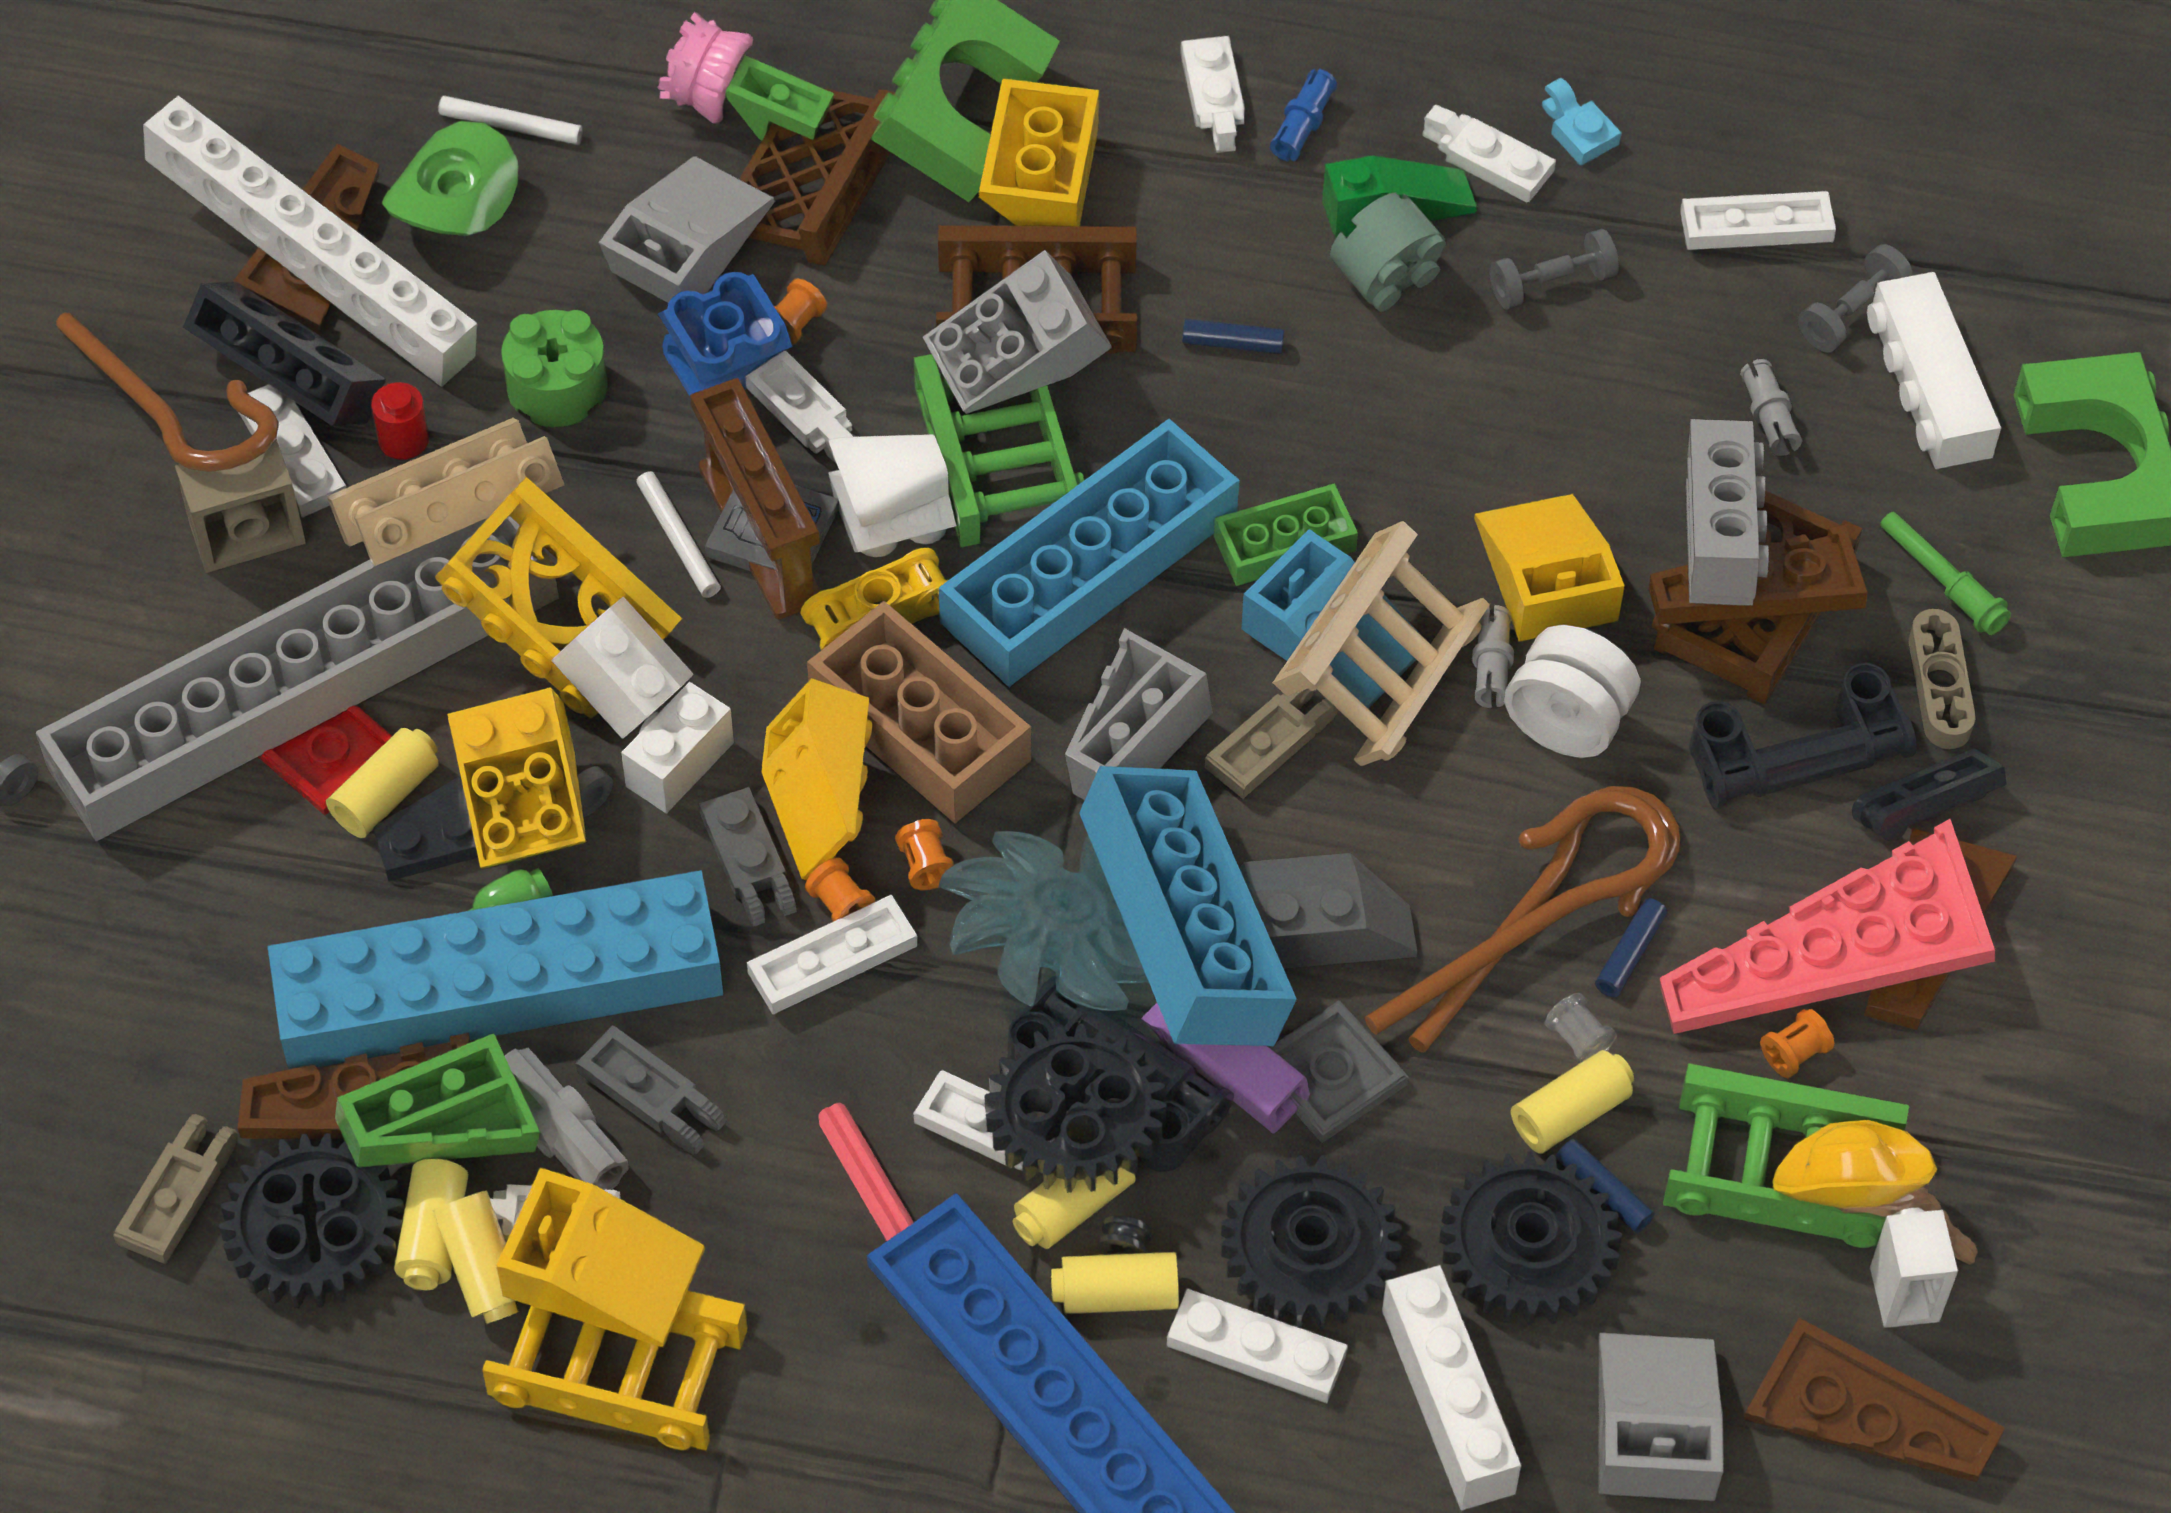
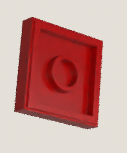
M353 705L344 712L285 743L263 752L264 754L258 756V758L323 815H326L330 812L326 800L377 752L392 735L361 708Z

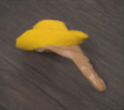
M1871 1120L1829 1123L1793 1146L1776 1169L1773 1179L1774 1191L1799 1201L1832 1206L1844 1213L1867 1212L1887 1217L1907 1208H1920L1925 1212L1942 1210L1940 1203L1934 1195L1928 1194L1927 1189L1924 1187L1931 1181L1937 1171L1931 1152L1908 1132ZM1943 1210L1955 1257L1965 1263H1973L1978 1252L1975 1244L1953 1226L1948 1214Z

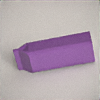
M1158 1003L1141 1018L1166 1047L1186 1063L1194 1066L1199 1074L1219 1090L1226 1088L1233 1092V1101L1272 1133H1276L1296 1113L1297 1106L1289 1098L1290 1096L1293 1099L1291 1096L1293 1092L1302 1099L1307 1100L1309 1098L1307 1078L1268 1046L1174 1044Z

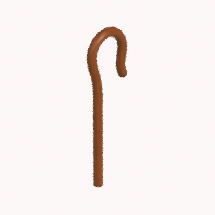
M63 313L57 318V328L153 418L162 431L163 442L172 459L180 465L191 470L205 472L229 470L247 464L264 454L276 440L279 421L272 409L250 396L242 381L233 380L229 382L226 388L227 399L232 408L257 423L258 427L255 433L244 442L223 450L204 451L188 446L184 438L183 428L174 411L157 393L71 313Z
M1609 786L1596 791H1621L1641 798L1658 811L1669 833L1670 852L1663 870L1648 885L1619 896V912L1625 917H1631L1638 911L1641 897L1645 891L1671 869L1680 851V827L1671 809L1655 795L1635 787ZM1596 814L1587 817L1559 841L1548 866L1493 935L1550 899L1566 877L1579 851L1581 839L1588 823ZM1503 956L1447 990L1409 1037L1410 1044L1420 1052L1428 1050Z
M1595 791L1575 799L1545 825L1524 830L1519 836V844L1527 850L1544 848L1560 841L1591 815L1599 812H1618L1630 816L1643 827L1648 836L1649 848L1645 858L1636 867L1613 876L1595 879L1565 891L1365 1016V1022L1370 1031L1375 1035L1379 1034L1579 908L1603 899L1618 897L1648 885L1663 870L1670 852L1668 828L1658 811L1641 798L1621 791Z

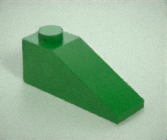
M1373 155L1325 164L1322 203L1335 239L1340 232L1345 237H1348L1357 228L1351 220L1369 204L1391 193H1396L1401 199L1403 193L1408 195L1429 221L1476 213L1477 205L1463 169Z

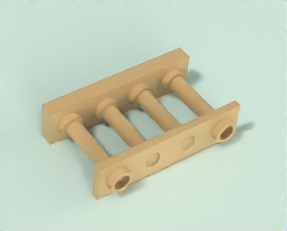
M511 418L327 496L344 542L350 547L363 541L372 564L377 566L487 519L525 477H528L544 493L564 486V482L548 439L543 436L527 443L519 421Z
M1404 521L1378 531L1373 535L1272 682L1287 697L1305 689L1310 691L1317 689L1366 735L1368 739L1354 758L1360 766L1380 759L1384 761L1390 760L1402 749L1407 740L1404 733L1461 647L1469 644L1480 632L1482 625L1479 623V620L1490 605L1484 598H1480L1456 608L1408 562L1410 555L1406 551L1418 534ZM1394 576L1444 624L1431 644L1383 599L1384 592L1381 588L1388 578ZM1369 614L1418 661L1406 682L1357 636L1359 630L1355 626L1363 615ZM1343 651L1393 699L1380 720L1331 674L1333 668L1329 664L1337 653Z

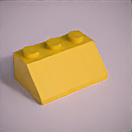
M1002 79L979 189V198L1016 226H1080L1098 133L1099 90Z

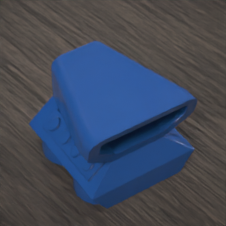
M739 272L726 273L716 280L713 291L705 294L696 291L679 292L668 302L666 310L657 313L669 332L663 340L664 355L689 396L737 377L744 390H746V375L784 350L793 347L784 321L754 274L748 276Z

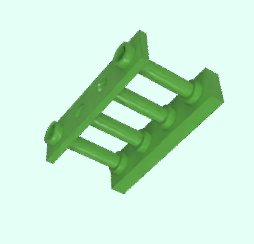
M933 355L914 357L915 390L928 435L933 434L947 467L948 492L960 547L980 544V523L987 522L988 516L1052 504L1084 481L1082 472H1073L1047 385L1029 391L1032 399L1030 403L960 416L959 411L950 412L948 402H953V396L955 395L943 373H939ZM1033 422H1039L1044 442L973 456L970 451L962 452L959 443L964 441V436ZM1049 461L1051 462L1056 482L987 496H983L982 491L974 493L971 482L976 481L977 475Z
M1688 1063L1679 1109L1692 1111L1696 1114L1687 1171L1670 1170L1663 1205L1676 1207L1679 1211L1689 1215H1704L1707 1213L1842 1239L1847 1244L1860 1248L1877 1246L1886 1217L1867 1212L1844 1213L1832 1206L1799 1201L1774 1191V1189L1764 1187L1772 1132L1774 1128L1802 1132L1808 1137L1829 1123L1871 1120L1905 1131L1909 1105ZM1720 1117L1745 1121L1751 1125L1742 1183L1709 1177L1717 1121Z

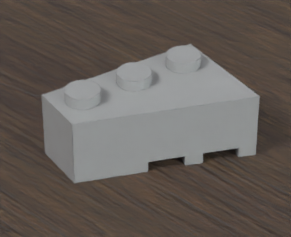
M1125 628L1119 638L1120 648L1111 666H1106L1101 676L1102 686L1093 704H1088L1065 753L1073 794L1084 800L1099 766L1160 769L1213 713L1205 672Z

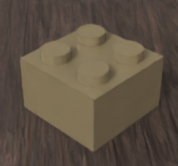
M277 439L264 454L247 464L229 470L205 472L191 470L180 464L175 465L190 528L206 573L306 544L293 484Z

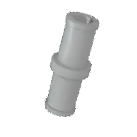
M1765 359L1754 360L1753 364L1758 376L1754 377L1749 364H1746L1740 373L1752 399L1751 413L1754 420L1762 424L1771 452L1778 456L1788 455L1790 453L1784 438H1788L1794 451L1802 443L1800 433L1797 432L1790 415L1791 401L1788 394L1780 390L1771 363Z
M1494 605V622L1490 621V607L1487 608L1479 620L1482 627L1478 636V644L1473 648L1472 663L1477 668L1475 700L1479 705L1487 708H1492V691L1496 692L1497 707L1505 705L1504 698L1508 686V669L1514 663V650L1509 645L1511 613L1505 607Z

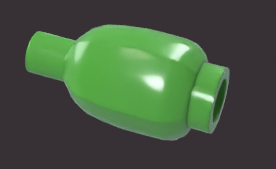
M539 868L531 872L517 869L483 887L475 896L473 908L468 911L551 897L553 893Z

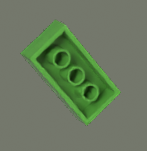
M1335 483L1216 517L1214 521L1215 541L1236 586L1258 580L1309 529L1345 554L1356 552L1358 532Z

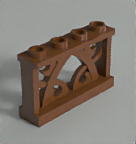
M738 377L690 394L691 408L704 431L706 459L699 462V471L712 497L722 513L734 489L756 537L762 543L771 562H773L776 570L749 562V568L774 617L780 620L801 612L804 603L811 596L820 592L812 576L810 547L820 544L819 531Z
M1766 490L1764 507L1757 508V510L1767 512V522L1779 527L1782 534L1781 542L1771 543V532L1767 528L1765 542H1759V545H1768V551L1783 548L1785 546V539L1792 538L1793 534L1796 536L1805 534L1809 540L1828 536V528L1840 525ZM1843 520L1841 525H1846L1856 555L1863 528ZM1822 612L1710 620L1699 625L1698 631L1712 632L1720 626L1724 629L1721 635L1711 639L1702 638L1686 630L1684 623L1658 625L1655 614L1651 626L1652 629L1657 631L1654 650L1662 654L1668 652L1748 690V697L1766 705ZM1769 619L1775 624L1776 629L1771 632L1764 631L1760 627V622L1753 627V630L1749 626L1758 620ZM1733 642L1749 659L1725 647Z

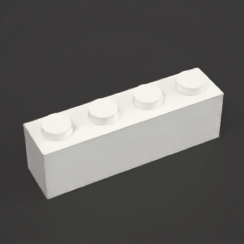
M1935 272L1878 282L1873 304H1869L1867 308L1868 323L1871 331L1874 334L1879 333L1882 340L1885 365L1889 372H1895L1900 384L1901 403L1905 411L1912 412L1916 422V437L1921 450L1928 451L1935 469L1993 458L2001 426Z
M1441 1266L1386 1281L1382 1312L1461 1511L1515 1495L1521 1464Z

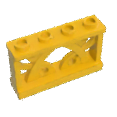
M525 477L435 576V579L442 585L443 593L449 600L460 607H467L481 620L483 629L490 637L501 643L506 642L521 656L522 664L530 673L536 677L548 680L560 691L562 701L570 709L580 714L584 713L589 718H593L599 712L551 660L560 652L557 648H565L597 619L591 605L592 596L597 595L609 608L624 596L662 640L682 619L528 477ZM508 516L520 525L513 540L512 548L497 541L487 540ZM542 548H546L557 558V563L555 566H546L530 559L531 555L542 561L544 559ZM482 554H494L509 561L508 568L503 565H492L483 571L490 572L496 577V587L490 588L472 572V564L475 557ZM572 572L582 581L578 593V607L581 617L587 626L562 627L537 622L530 598L529 573L540 578L554 579ZM508 597H509V604H510V605H508V604L504 601V600H506ZM599 608L597 613L601 616L606 610Z

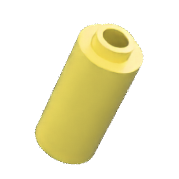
M407 728L399 729L326 800L327 807L332 816L348 832L356 837L365 838L377 824L438 767V759L435 755L438 749L434 741L419 729L414 731Z
M1600 1050L1515 1104L1511 1108L1513 1123L1528 1146L1535 1152L1542 1154L1630 1098L1633 1092L1631 1085L1634 1082L1633 1072L1623 1057Z
M424 1159L416 1162L412 1168L394 1270L398 1276L404 1279L406 1285L414 1289L432 1290L451 1278L453 1264L433 1210L465 1197L468 1172L454 1162L443 1159Z
M1120 1167L1118 1168V1184H1111L1102 1175L1097 1177L1096 1191L1093 1192L1089 1190L1084 1179L1076 1181L1072 1193H1067L1064 1179L1057 1178L1049 1189H1044L1043 1182L1014 1204L1017 1216L1013 1219L1014 1227L1021 1238L1030 1246L1039 1244L1041 1247L1049 1249L1135 1182V1174Z
M487 1190L434 1209L435 1218L471 1317L483 1314L486 1324L518 1313L516 1300L502 1296L496 1265L506 1242Z
M1176 1253L1062 1257V1268L1051 1269L1052 1302L1063 1303L1064 1314L1178 1309Z

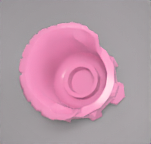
M694 12L690 18L695 25L685 20L680 29V33L683 36L677 42L674 49H670L667 54L666 60L669 61L668 77H661L659 80L658 89L664 90L661 91L659 98L676 100L678 106L684 104L693 106L713 124H719L723 120L722 111L726 90L742 55L752 46L753 37L746 33L722 31L721 28L717 27L714 20L707 22Z

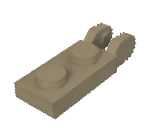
M1305 689L1288 697L1284 693L1282 695L1276 694L1207 754V757H1205V768L1244 799L1315 737L1316 733H1320L1328 723L1330 724L1339 710L1325 698L1305 715L1299 710L1312 698L1316 690L1310 691Z
M192 1114L172 1144L168 1142L115 1229L113 1236L116 1244L166 1265L221 1174L220 1170L225 1167L230 1155L233 1154L238 1138L237 1130L223 1126L216 1134L203 1156L198 1155L195 1152L205 1136L208 1120L200 1115Z

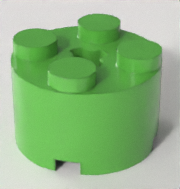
M547 310L534 314H522L513 319L510 323V331L507 333L502 345L503 367L511 405L518 413V409L529 415L532 422L546 427L569 426L587 418V411L593 408L598 401L600 406L606 397L608 388L602 338L599 331L591 323L590 317L580 310Z

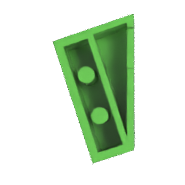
M494 1033L337 1097L335 1120L357 1167L412 1163L424 1159L447 1160L535 1152L540 1135V1130Z

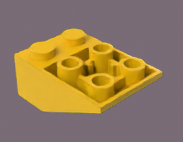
M1573 494L1475 514L1474 519L1504 602L1511 613V621L1519 641L1537 638L1547 627L1568 625L1587 628L1618 621L1624 591L1623 580L1608 542Z
M812 678L767 726L761 770L800 876L804 880H807L819 865L835 858L837 852L848 841L852 842L855 840L861 829L863 813L858 810L859 794L865 785L868 772L867 766L863 765L864 748L872 732V722L867 720L868 697Z
M551 687L447 714L480 868L484 869L586 843L575 752L564 702Z
M540 1168L496 1267L503 1297L664 1347L705 1251V1245L594 1184Z

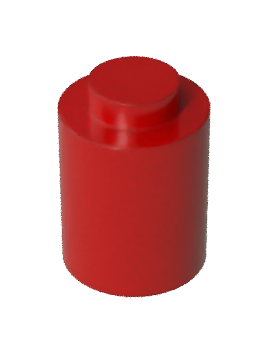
M402 382L390 383L381 387L372 399V411L381 450L387 456L400 460L418 456L426 449L429 442V432L421 393L414 386Z

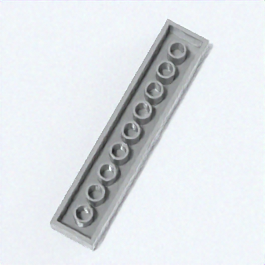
M508 516L487 540L497 541L512 548L513 540L520 525ZM486 519L377 566H374L371 560H368L36 731L48 770L95 841L108 836L264 754L263 752L285 743L344 712L347 708L363 702L488 636L481 625V620L467 607H460L449 600L442 591V585L435 579L437 573ZM543 548L542 555L544 559L542 561L531 555L530 559L546 566H554L553 561ZM482 554L473 560L472 572L487 586L494 588L497 585L496 577L490 572L483 571L492 565H503L508 568L509 561L494 554ZM529 573L530 598L534 611L559 599L556 578H540ZM508 597V598H507L506 600H504V601H505L508 605H510V604H509V597Z

